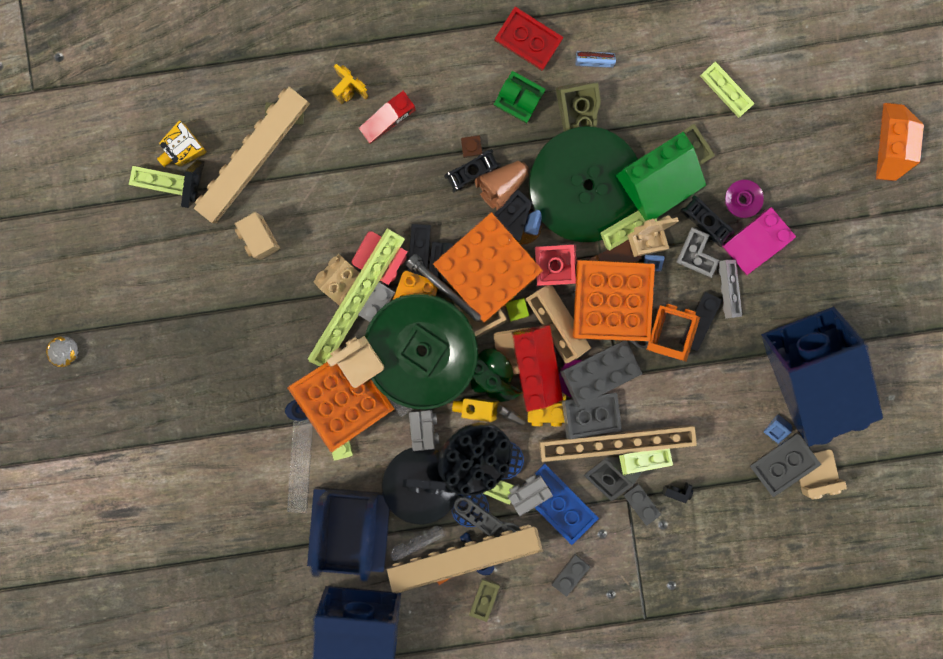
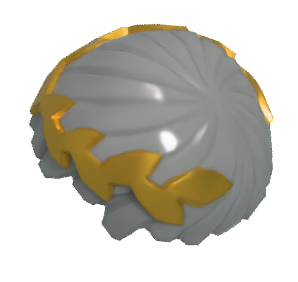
M59 336L54 338L46 348L48 360L57 367L70 365L78 355L77 343L70 337Z

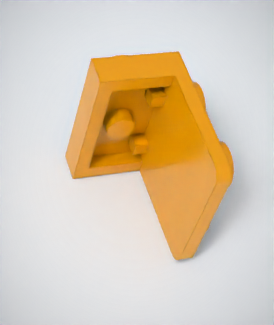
M404 271L393 300L408 294H430L436 296L438 288L426 277Z

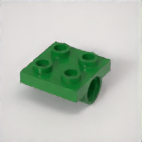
M512 71L503 84L494 106L527 124L546 89Z

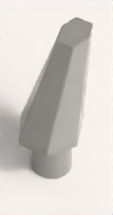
M501 405L497 407V412L502 415V418L521 425L525 424V420L510 407L505 408Z

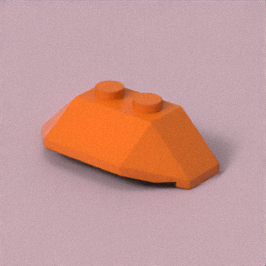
M883 104L876 179L896 181L920 163L924 124L905 105Z

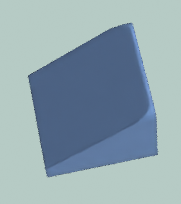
M539 210L528 215L524 233L538 234L542 220Z
M777 415L764 430V433L779 444L791 433L792 425L780 415Z

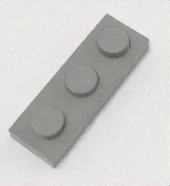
M736 260L719 261L725 318L742 317Z

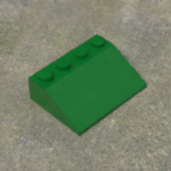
M681 132L627 166L616 175L645 221L656 219L706 186L695 149L684 132Z

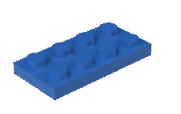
M544 463L534 474L536 476L541 475L553 496L534 508L573 545L599 517Z

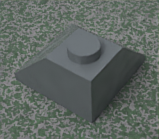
M606 457L586 472L584 476L609 500L613 501L634 486L642 471L623 475L620 458Z

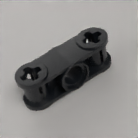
M492 149L487 150L477 158L444 175L445 179L449 180L453 193L475 181L478 176L501 167V164L496 161L492 154ZM469 167H476L478 173L470 175L467 169Z
M695 195L692 197V201L685 208L681 209V212L688 219L693 221L703 232L709 234V238L720 247L724 245L723 242L729 235L735 233L728 224L723 222ZM706 216L710 217L711 219L710 226H706L704 224V218Z

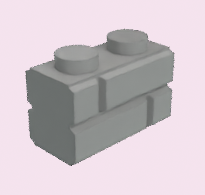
M378 282L375 291L372 292L358 315L370 322L384 305L392 301L395 292Z
M432 409L410 411L409 420L413 451L436 449V444H439V434L434 431V425H437V414L433 413Z
M533 474L525 479V484L521 486L516 484L509 489L510 493L507 496L519 516L553 496L540 474L538 476Z

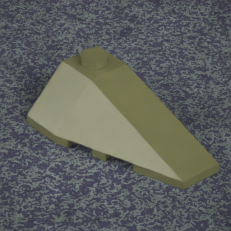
M598 82L574 83L556 87L558 107L564 131L576 127L597 126L598 109L601 103Z

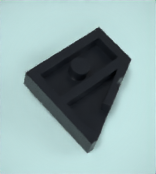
M197 159L185 170L181 207L189 208L196 202L198 198L197 190L205 161Z
M517 189L506 203L494 213V216L519 243L532 202Z

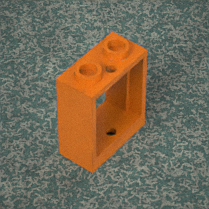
M666 304V307L660 305L651 333V340L646 350L687 362L700 317L696 316V312L685 309L682 312L677 310V306ZM667 313L692 320L683 352L657 345Z

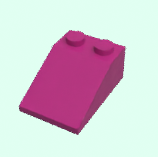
M771 207L764 210L722 247L733 260H736V264L748 275L784 248L796 236Z

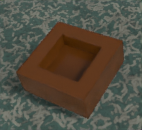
M480 135L461 138L463 158L482 154Z

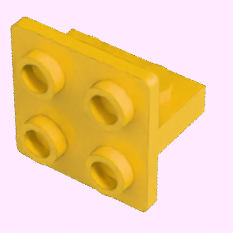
M335 64L333 66L342 80L332 90V93L341 104L344 101L348 102L353 97L354 90L365 100L368 98L367 89L363 82L358 78L354 80L351 72L344 65L340 67Z

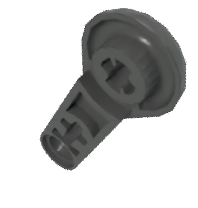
M465 495L458 496L455 500L454 508L456 512L488 536L497 538L502 536L501 533L512 530L513 533L520 531L518 525L498 520ZM461 500L468 502V507L464 510L459 509L457 506ZM472 506H474L473 512L476 514L482 513V519L478 518L475 520V515L470 512Z

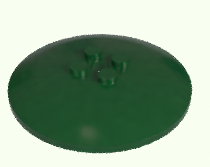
M584 126L561 132L543 146L532 165L529 191L534 210L541 212V221L544 225L560 237L575 242L588 243L603 240L600 232L637 211V207L616 177L620 171L637 161V156L622 138L602 128ZM587 179L593 182V187L589 191L583 186L584 181Z
M408 294L398 297L384 305L374 315L367 327L365 338L384 365V370L372 377L371 380L387 398L399 405L424 410L441 407L457 398L467 388L474 376L478 362V345L475 333L464 314L445 299L430 294ZM419 345L426 347V355L419 354Z

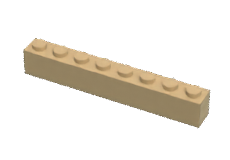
M284 88L280 92L277 103L270 105L266 111V117L263 120L260 119L254 126L255 131L252 135L248 134L242 142L244 145L241 149L234 151L230 157L232 159L228 165L225 164L220 169L219 177L216 180H212L207 186L208 191L205 195H200L196 200L195 204L197 205L194 209L211 223L219 221L301 114L310 105L307 100L292 88Z
M692 425L605 433L570 440L567 438L539 440L542 462L697 446L695 426Z
M531 525L520 527V531L514 533L512 530L502 532V536L497 538L488 536L483 538V542L476 543V541L465 543V547L459 549L457 546L447 548V552L442 554L439 552L430 553L428 558L425 559L416 557L410 559L411 563H395L392 565L393 568L387 569L391 590L393 593H400L543 552L538 530L535 527H531Z

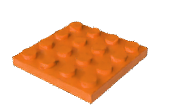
M492 212L433 263L466 303L480 314V319L484 323L543 272Z
M577 260L573 338L650 341L655 264Z
M326 362L288 387V390L331 453L394 410L388 398L375 386L371 379L357 388H353L338 364L330 367L329 363Z

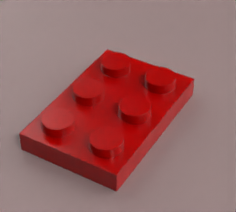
M514 7L494 41L543 71L563 40V37L522 10Z

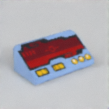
M576 52L577 66L613 68L616 63L614 53Z

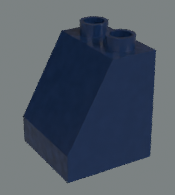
M835 307L761 334L768 359L793 423L809 447L815 444H827L834 437L850 431H862L868 428L870 424L883 419L867 344Z

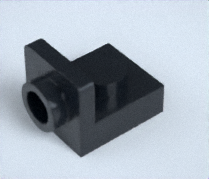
M685 483L682 493L680 488L672 485L669 488L664 486L661 493L664 496L687 503V500L692 498L694 490L692 489L693 485Z

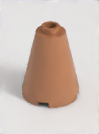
M513 162L478 176L475 179L476 188L480 187L482 190L480 195L492 209L496 208L498 210L527 179L529 168L524 162Z

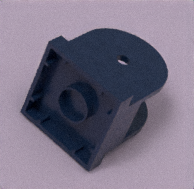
M321 487L314 488L307 566H311L312 577H320L322 572L360 575L361 581H368L371 571H385L390 509L384 500L383 493Z
M325 586L314 616L313 659H395L401 593Z

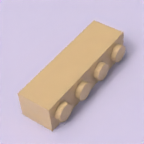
M546 285L526 298L542 326L550 324L553 344L565 363L575 360L591 349L586 339L573 338L574 319L552 285Z

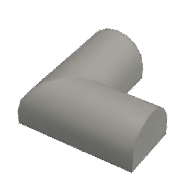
M691 227L676 263L712 278L719 260L702 253L709 234Z

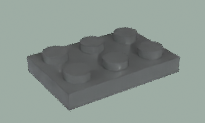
M616 392L603 394L576 407L573 399L562 401L567 439L622 431L618 395Z
M798 432L750 464V467L772 497H775L821 466L819 460Z

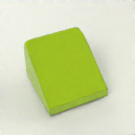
M524 298L506 304L510 321L529 316Z

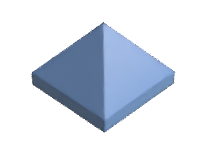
M648 254L645 255L643 263L655 264V271H661L665 257Z

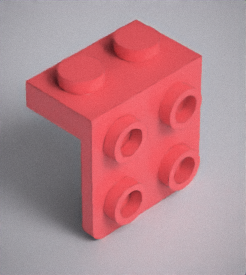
M372 231L366 234L352 259L354 266L361 270L363 269L380 241L381 236ZM401 247L399 248L380 281L387 285L394 281L397 276L396 271L405 262L408 251Z

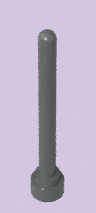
M414 254L409 258L406 266L411 270L419 271L475 321L480 320V314L423 265L424 263L420 256Z

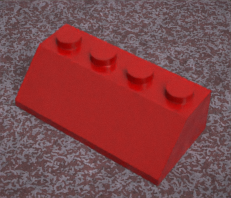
M550 324L512 331L527 412L547 408L562 401L563 396Z

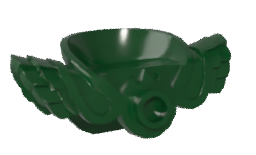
M488 348L479 353L476 371L470 384L474 392H486L488 397L491 399L496 398L499 402L513 400L522 393L521 390L509 384L513 379L514 373L510 361L504 354L498 350Z

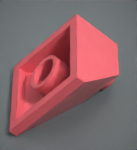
M576 245L535 247L536 263L543 270L537 276V286L576 284Z

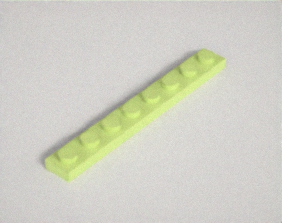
M388 228L386 229L308 357L309 362L321 366L332 357L330 353L339 348L405 238Z

